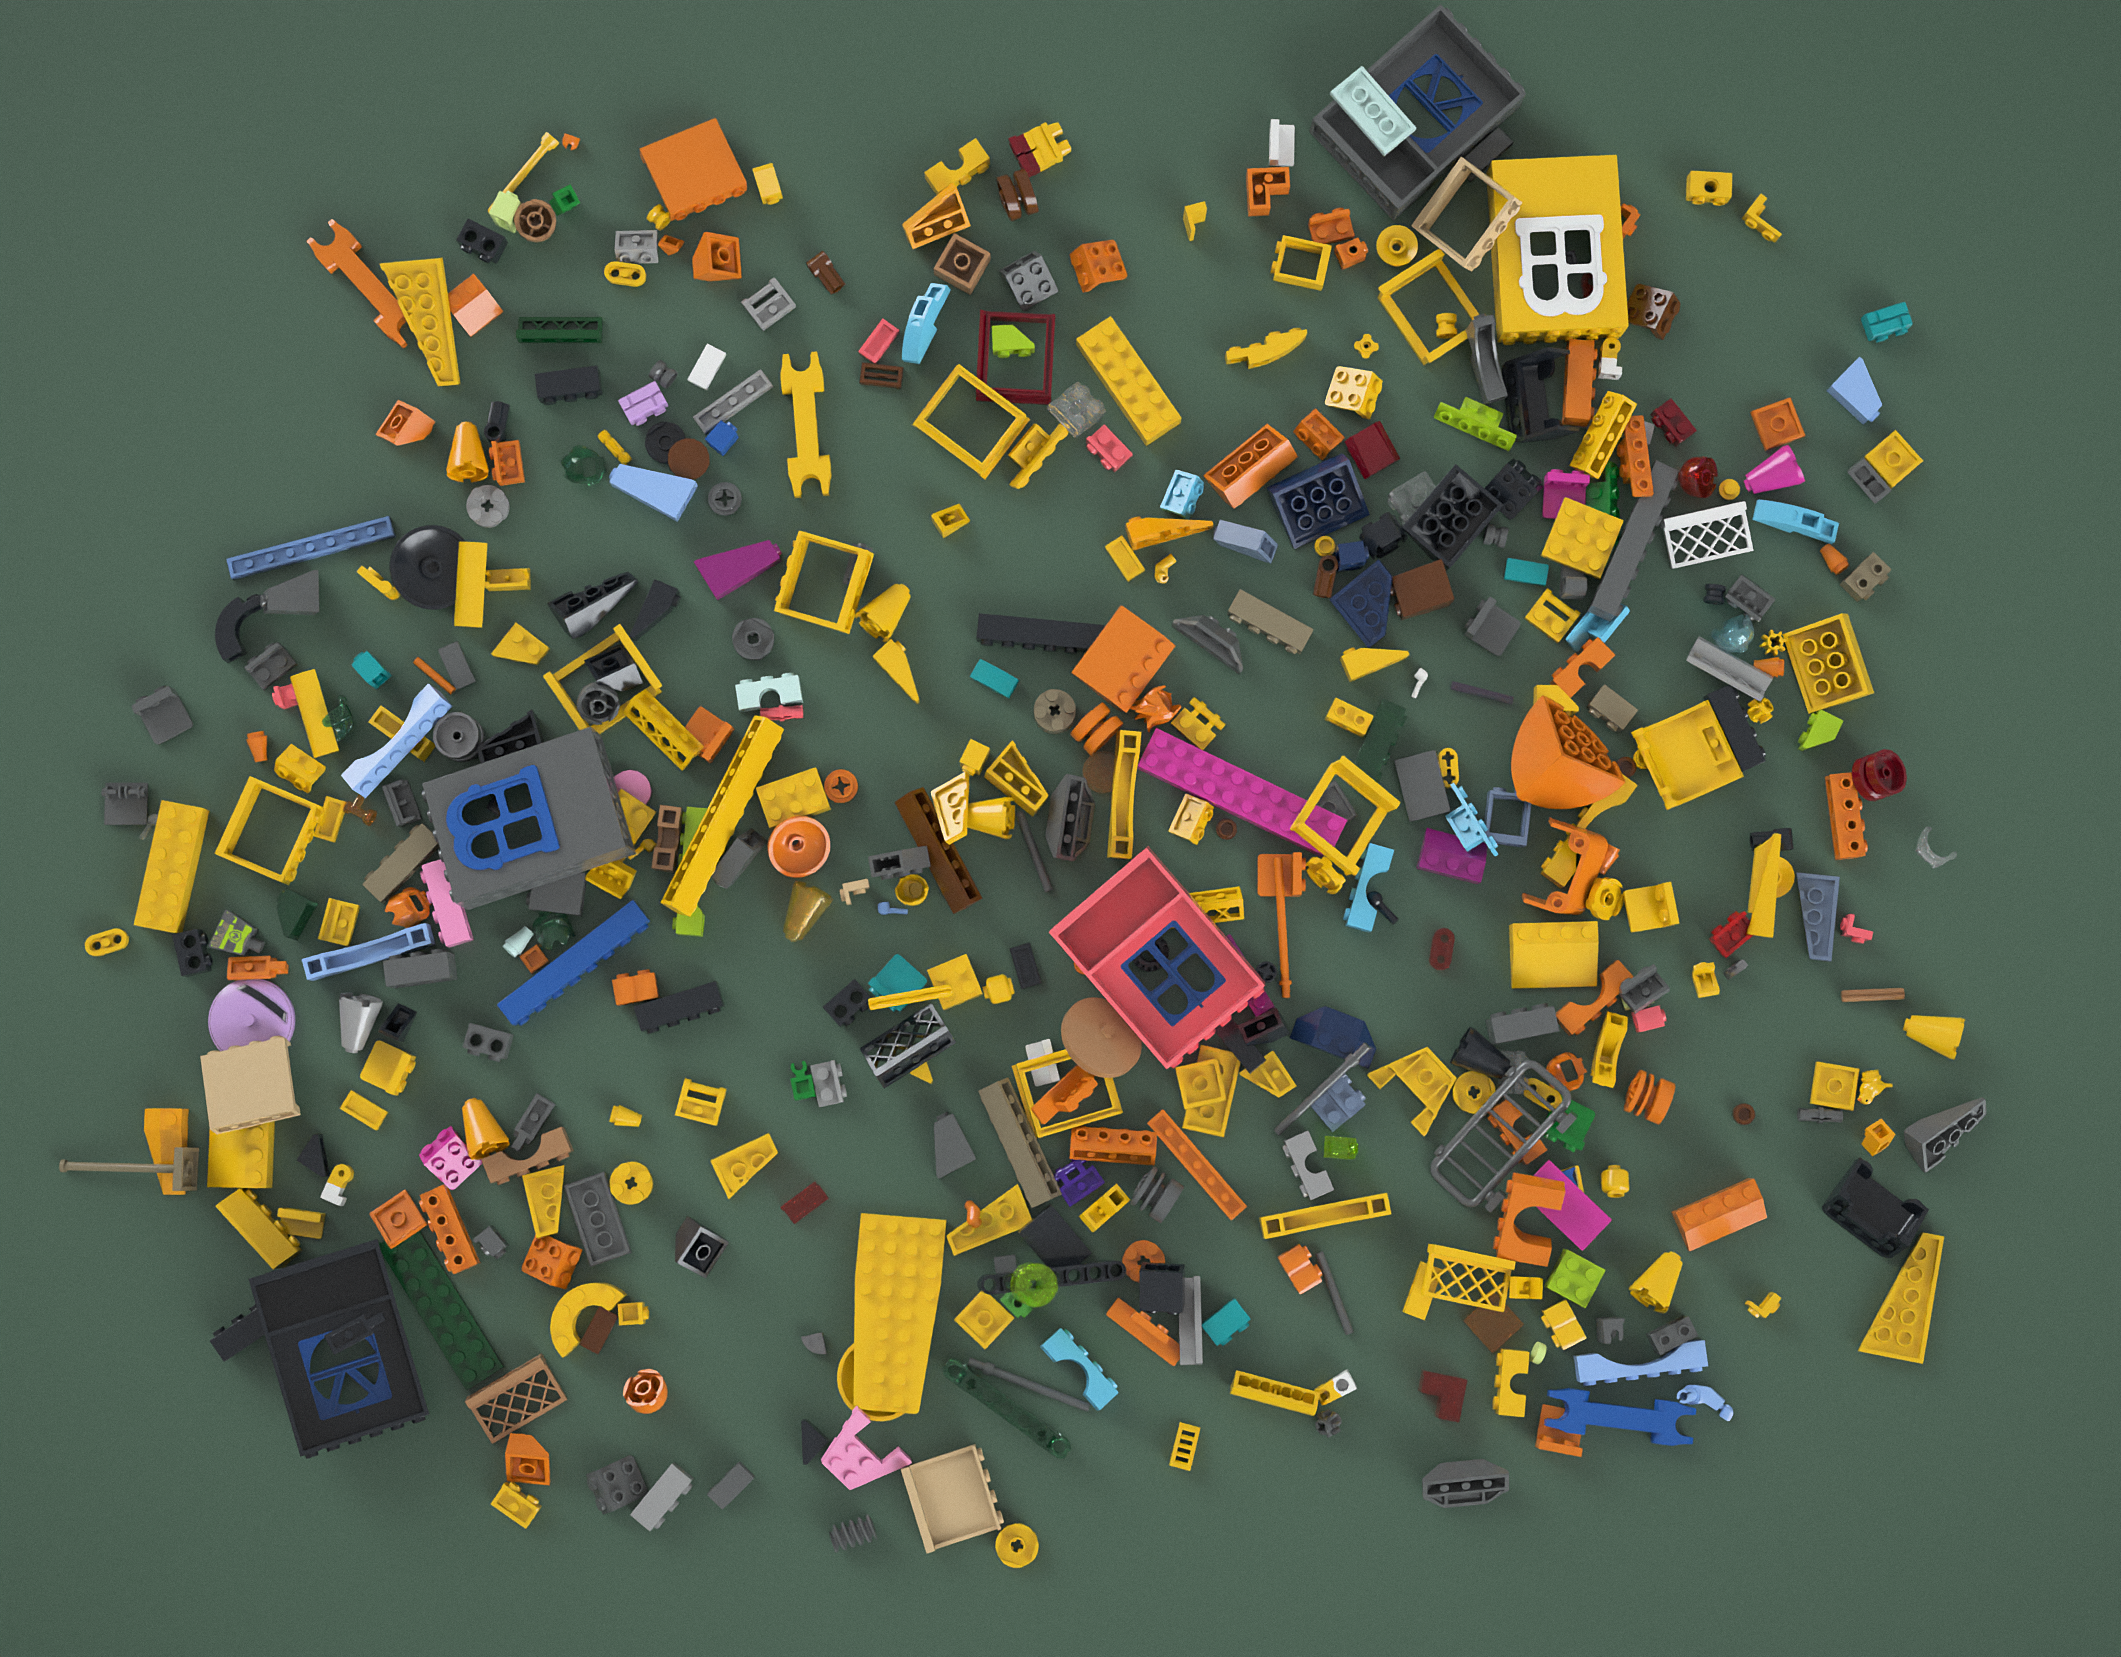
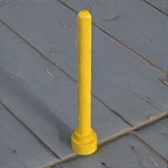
M547 132L543 135L540 142L541 146L503 190L504 193L507 191L513 193L543 155L557 147L559 142Z

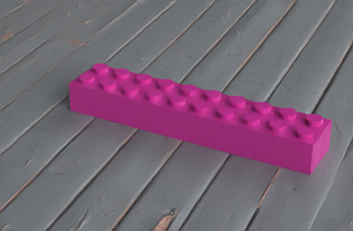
M1155 729L1138 764V770L1194 797L1207 801L1209 804L1321 858L1324 856L1295 831L1290 830L1307 800L1162 730ZM1315 805L1305 824L1335 847L1347 819Z

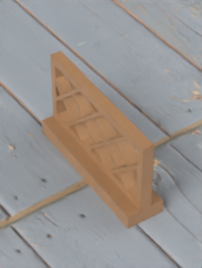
M541 1353L467 1396L465 1403L469 1409L471 1408L493 1444L563 1403L568 1398ZM544 1369L548 1376L547 1384L535 1382L536 1373ZM521 1382L530 1384L528 1395L516 1393L517 1384ZM533 1385L545 1388L543 1399L530 1396ZM547 1389L556 1390L561 1398L554 1402L545 1400ZM500 1394L512 1395L509 1406L496 1403ZM514 1396L526 1399L524 1410L511 1407ZM528 1401L541 1402L540 1410L535 1413L526 1411ZM483 1404L493 1406L490 1417L481 1415L477 1408ZM495 1407L508 1410L505 1421L492 1418ZM510 1411L522 1413L521 1421L518 1423L507 1422ZM491 1422L503 1424L502 1432L493 1436L489 1429Z

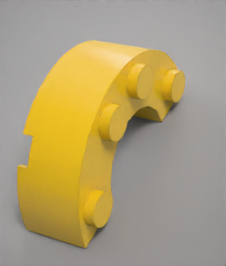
M587 1283L573 1288L559 1300L551 1317L550 1331L553 1344L562 1358L566 1357L581 1342L576 1330V1321L580 1312L591 1305L602 1306L608 1311L613 1310L627 1295L623 1290L608 1283Z

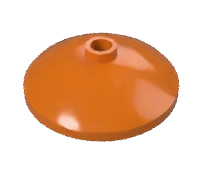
M794 816L782 821L773 830L768 841V856L773 866L780 873L794 878L805 877L819 870L827 860L830 852V838L827 830L819 821L808 816ZM794 840H798L796 845H792Z

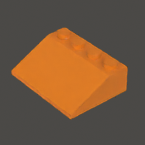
M1121 605L1071 673L1116 710L1127 713L1176 645Z

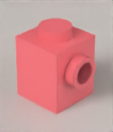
M1660 1005L1642 1009L1636 1014L1631 1012L1636 1033L1665 1026L1666 1015L1664 1010L1660 1009Z

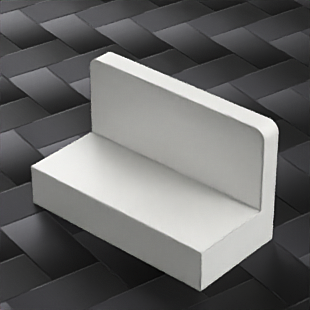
M1271 119L1269 166H1293L1295 126L1279 125V119Z
M1050 1039L1025 1046L1028 1060L1053 1053ZM1056 1064L1031 1071L1035 1086L1060 1081Z

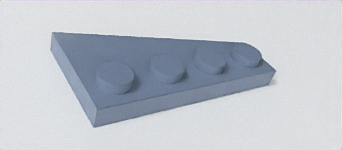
M1796 872L1809 959L1831 962L1840 877Z

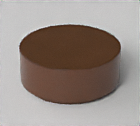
M1622 757L1616 761L1622 774L1627 778L1635 774L1637 766L1632 758Z
M1738 1104L1733 1109L1732 1116L1736 1123L1747 1125L1754 1120L1755 1111L1749 1104Z

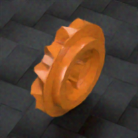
M839 769L827 776L824 790L832 801L846 803L856 795L858 782L851 772ZM839 778H841L843 784H850V786L844 788V795H842L839 789H832L839 784Z

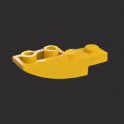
M1293 328L1289 332L1282 334L1280 331H1275L1265 336V345L1254 343L1249 345L1248 348L1241 349L1240 346L1229 348V351L1225 353L1226 364L1247 361L1248 369L1271 363L1299 346L1306 339L1307 329Z

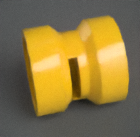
M1441 313L1436 315V323L1438 324V329L1436 330L1437 338L1448 339L1457 335V329L1455 328V323L1457 322L1456 314Z

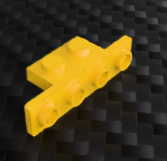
M1060 422L1050 436L1035 423L1030 427L1008 454L1022 468L1009 484L1011 487L1020 489L1029 482L1030 475L1040 469L1043 464L1042 461L1046 456L1054 452L1056 449L1055 445L1059 440H1063L1068 435V430L1071 427L1068 422Z

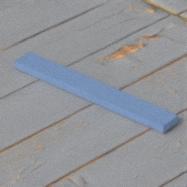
M387 516L227 558L226 560L232 580L391 539L396 536L391 517Z

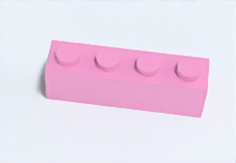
M437 860L421 865L423 871L420 872L423 883H427L429 889L426 895L429 903H433L435 909L432 912L435 923L440 925L441 931L438 934L441 943L450 948L474 940L465 908L451 900L449 891L452 889L450 882L448 883L444 876V870H446L444 862Z

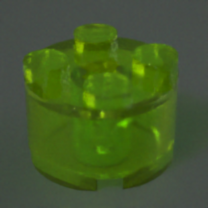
M1036 1262L1021 1264L1014 1270L1010 1289L1018 1302L1030 1307H1041L1048 1304L1058 1291L1057 1278L1048 1266ZM1032 1280L1037 1281L1035 1289L1030 1288L1032 1286Z

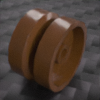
M1024 168L1014 171L1013 180L1015 185H1013L1011 178L1006 174L996 177L999 196L1010 221L1021 218L1020 204L1027 215L1038 212L1036 197Z

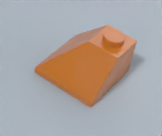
M704 232L692 258L694 279L704 281L741 279L739 238Z
M398 400L375 435L397 446L425 439L431 433L435 421L419 409Z
M510 1433L505 1452L507 1481L550 1485L549 1453L532 1435Z

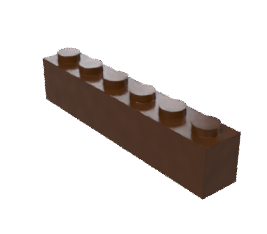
M924 787L910 791L894 803L917 846H927L931 865L929 869L953 914L967 909L983 899L953 843L949 845L945 842L936 810Z

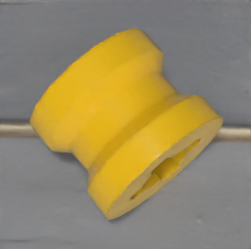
M661 204L656 205L646 218L649 222H653L659 231L663 230L670 223L669 212L664 211V207Z

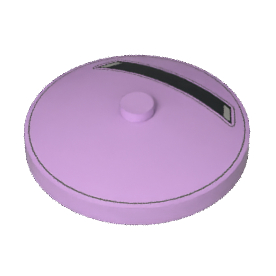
M263 979L238 980L226 986L214 999L208 1017L209 1032L214 1044L220 1051L228 1050L229 1047L236 1045L246 1046L252 1041H267L273 1036H283L290 1042L295 1029L294 1007L288 995L279 986Z

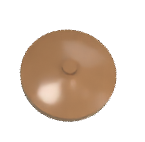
M1096 997L1082 999L1075 1003L1063 1018L1061 1036L1064 1047L1072 1060L1086 1072L1098 1077L1115 1078L1127 1073L1137 1063L1141 1054L1142 1041L1106 999Z

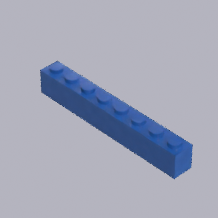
M630 901L503 999L497 1006L512 1025L516 1026L519 1024L521 1026L530 1019V1014L534 1011L538 1013L547 1006L546 1002L551 998L555 1000L564 993L563 989L566 986L570 985L572 987L581 980L579 976L598 967L596 963L601 959H609L615 954L614 949L618 946L624 947L632 940L630 937L636 932L638 934L644 932L649 927L647 924L651 921L636 901Z

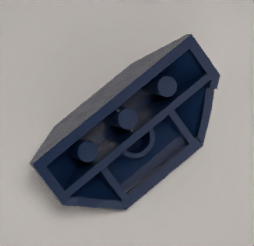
M1326 1006L1297 1018L1289 1039L1344 1060L1351 1052L1354 1053L1361 1045L1367 1043L1371 1049L1359 1059L1360 1062L1357 1064L1369 1069L1376 1051L1365 1021Z

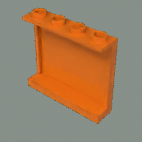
M716 118L639 148L640 158L643 164H646L669 212L670 221L682 220L690 213L702 212L707 206L712 204L719 205L727 198L732 196L739 197L747 191V182Z

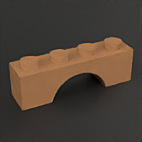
M559 1127L542 1134L538 1151L526 1160H516L505 1151H500L481 1160L490 1183L497 1182V1185L509 1182L510 1176L517 1174V1177H521L530 1173L529 1169L537 1166V1169L550 1165L549 1161L557 1158V1161L568 1158L570 1157L569 1152L574 1150L565 1127Z

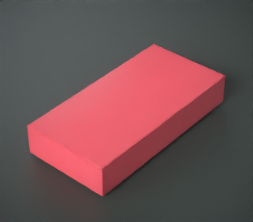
M882 319L858 351L859 354L873 364H877L900 333V330Z

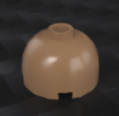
M532 199L522 203L515 212L514 222L516 230L527 241L543 242L550 238L555 231L557 223L555 213L551 206L542 200Z

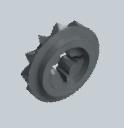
M719 483L709 492V505L718 515H730L735 513L741 506V493L731 483ZM724 491L728 498H731L727 502L726 507L722 501H719V499L723 498Z

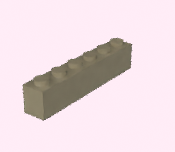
M1007 1077L979 1090L981 1101L987 1109L990 1121L998 1133L999 1140L1003 1144L1008 1160L1015 1170L1017 1180L1020 1182L1031 1208L1061 1195L1059 1186L1009 1078Z

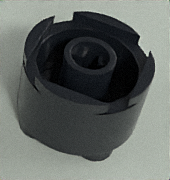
M1390 512L1384 513L1379 517L1380 520L1374 524L1369 522L1361 528L1363 532L1360 534L1359 539L1363 541L1364 547H1368L1369 555L1373 560H1375L1376 556L1379 559L1387 556L1399 548L1397 543L1401 540L1404 543L1408 539V535L1401 528L1402 526L1395 515H1391Z

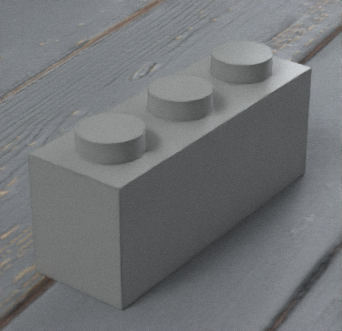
M673 1462L630 1515L647 1530L651 1531L654 1527L658 1529L666 1520L663 1518L664 1514L668 1510L672 1512L680 1503L677 1501V1498L681 1494L686 1495L693 1487L691 1481L694 1478Z

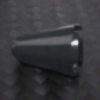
M1472 1027L1467 1029L1450 1060V1063L1454 1066L1497 1079H1501L1503 1076L1506 1077L1504 1074L1512 1067L1510 1066L1511 1061Z

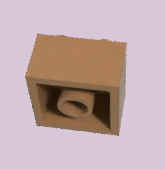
M954 233L934 267V276L971 295L991 261V254Z

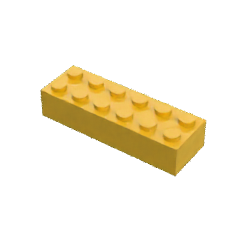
M1111 316L1076 339V346L1146 446L1181 423V416Z
M161 800L134 925L175 934L183 932L209 810Z

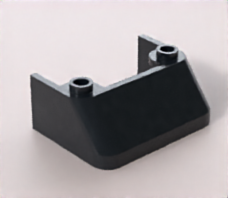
M1546 347L1504 363L1502 378L1508 394L1505 398L1509 432L1517 436L1514 442L1525 443L1553 440L1580 432V427L1563 426L1559 419H1549L1544 379L1550 378L1554 374V359L1570 354V350Z

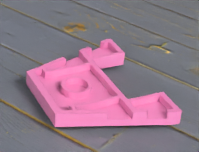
M858 1406L853 1409V1414L842 1426V1431L837 1438H834L821 1458L822 1464L849 1490L912 1463L911 1458L899 1446L881 1460L856 1436L860 1430L871 1422L870 1417Z

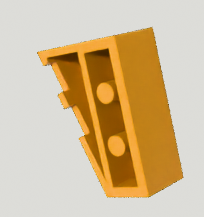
M953 182L902 224L912 249L971 226L957 187Z

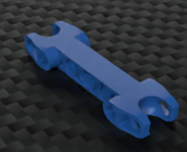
M1573 1388L1547 1390V1396L1563 1401L1565 1412L1558 1419H1544L1545 1426L1556 1428L1566 1433L1585 1435L1586 1424L1651 1432L1650 1442L1670 1446L1693 1444L1692 1437L1680 1435L1677 1432L1675 1423L1682 1415H1696V1408L1670 1400L1655 1399L1654 1409L1589 1402L1590 1391Z

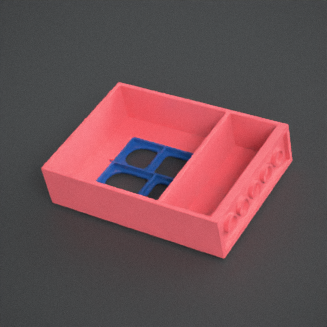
M1149 846L1049 931L1052 937L1166 1069L1170 1066L1174 1069L1183 1061L1182 1056L1185 1053L1189 1055L1199 1047L1198 1042L1203 1038L1207 1041L1215 1034V1028L1218 1025L1222 1027L1232 1019V1013L1235 1011L1240 1013L1248 1006L1247 1001L1251 997L1256 999L1264 992L1265 981ZM1174 927L1188 942V946L1174 959L1168 960L1156 947L1155 941L1168 929ZM1144 950H1148L1168 973V978L1152 991H1148L1128 967V964ZM1193 953H1197L1214 974V985L1208 991H1195L1177 971V967ZM1173 984H1177L1188 998V1005L1185 1011L1176 1015L1165 1011L1157 1001L1158 997Z

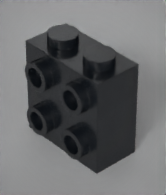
M1142 1262L1139 1271L1140 1311L1147 1313L1167 1312L1172 1315L1183 1313L1185 1305V1264Z

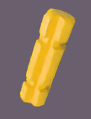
M603 430L598 434V439L605 443L608 450L618 458L621 464L627 465L632 460L631 456L624 452L625 450L613 437L611 438L607 430Z

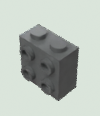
M927 846L868 857L872 877L880 876L881 880L922 873V868L931 867Z

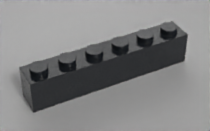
M979 613L976 639L983 646H993V643L1002 644L1001 647L1014 648V645L1022 646V649L1035 650V647H1041L1043 651L1056 652V649H1062L1064 653L1077 654V651L1087 652L1105 625Z

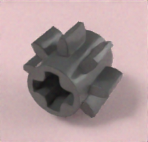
M1327 1409L1316 1415L1318 1421H1316L1315 1427L1321 1435H1326L1329 1438L1341 1431L1338 1426L1342 1422L1338 1413Z

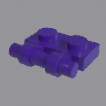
M1071 1159L1072 1162L1063 1168L1059 1167L1055 1170L1056 1173L1053 1174L1056 1182L1062 1180L1065 1184L1059 1189L1069 1207L1105 1183L1093 1165L1088 1169L1084 1168L1082 1164L1088 1160ZM1078 1169L1081 1174L1070 1181L1066 1175Z

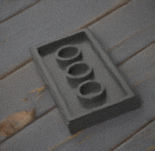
M605 1171L564 1185L590 1267L632 1253L613 1194L610 1191Z

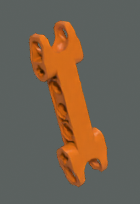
M331 219L328 224L335 232L334 241L330 245L322 246L310 237L307 243L312 248L316 258L330 274L338 268L342 270L379 311L380 315L373 320L388 338L395 341L402 348H405L408 344L401 336L400 330L407 321L398 304V299L396 300L355 254L362 248L361 244L347 229Z

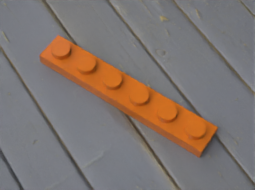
M1163 1109L1147 1122L1150 1128L1157 1132V1136L1230 1220H1233L1247 1207Z

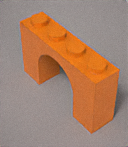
M1513 1173L1512 1180L1507 1181L1506 1193H1508V1197L1503 1199L1501 1211L1504 1214L1503 1218L1499 1217L1497 1230L1500 1232L1498 1237H1494L1493 1249H1496L1497 1258L1548 1267L1552 1250L1551 1238L1522 1232L1514 1224V1219L1520 1211L1532 1206L1561 1210L1565 1196V1183L1558 1180Z

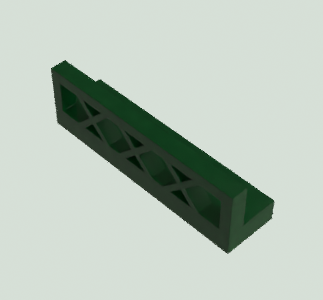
M519 317L516 339L519 343H602L603 318ZM524 323H533L537 328L535 330H524ZM547 323H554L558 327L556 330L542 329ZM568 323H575L579 327L577 330L563 329ZM589 323H598L597 330H585L584 328Z

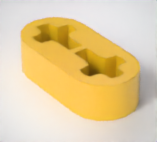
M1445 748L1438 754L1442 776L1446 777L1447 770H1450V776L1454 777L1451 784L1454 782L1457 785L1459 781L1458 756L1452 748ZM1446 752L1449 753V756H1453V759L1449 762L1450 767H1447L1446 760H1442ZM1444 780L1445 788H1452L1451 785L1448 784L1446 780Z

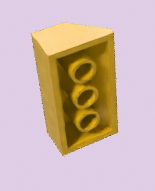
M239 1188L216 1205V1208L273 1270L284 1268L302 1251L299 1247L301 1245L300 1242L293 1235L289 1236L284 1232L286 1229L284 1224L279 1220L275 1221L271 1217V1210L265 1204L261 1205L256 1200L257 1195L250 1188Z

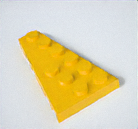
M443 258L380 263L381 269L385 272L389 280L388 283L391 289L393 288L398 299V304L411 331L416 336L417 344L427 359V365L437 385L460 384Z

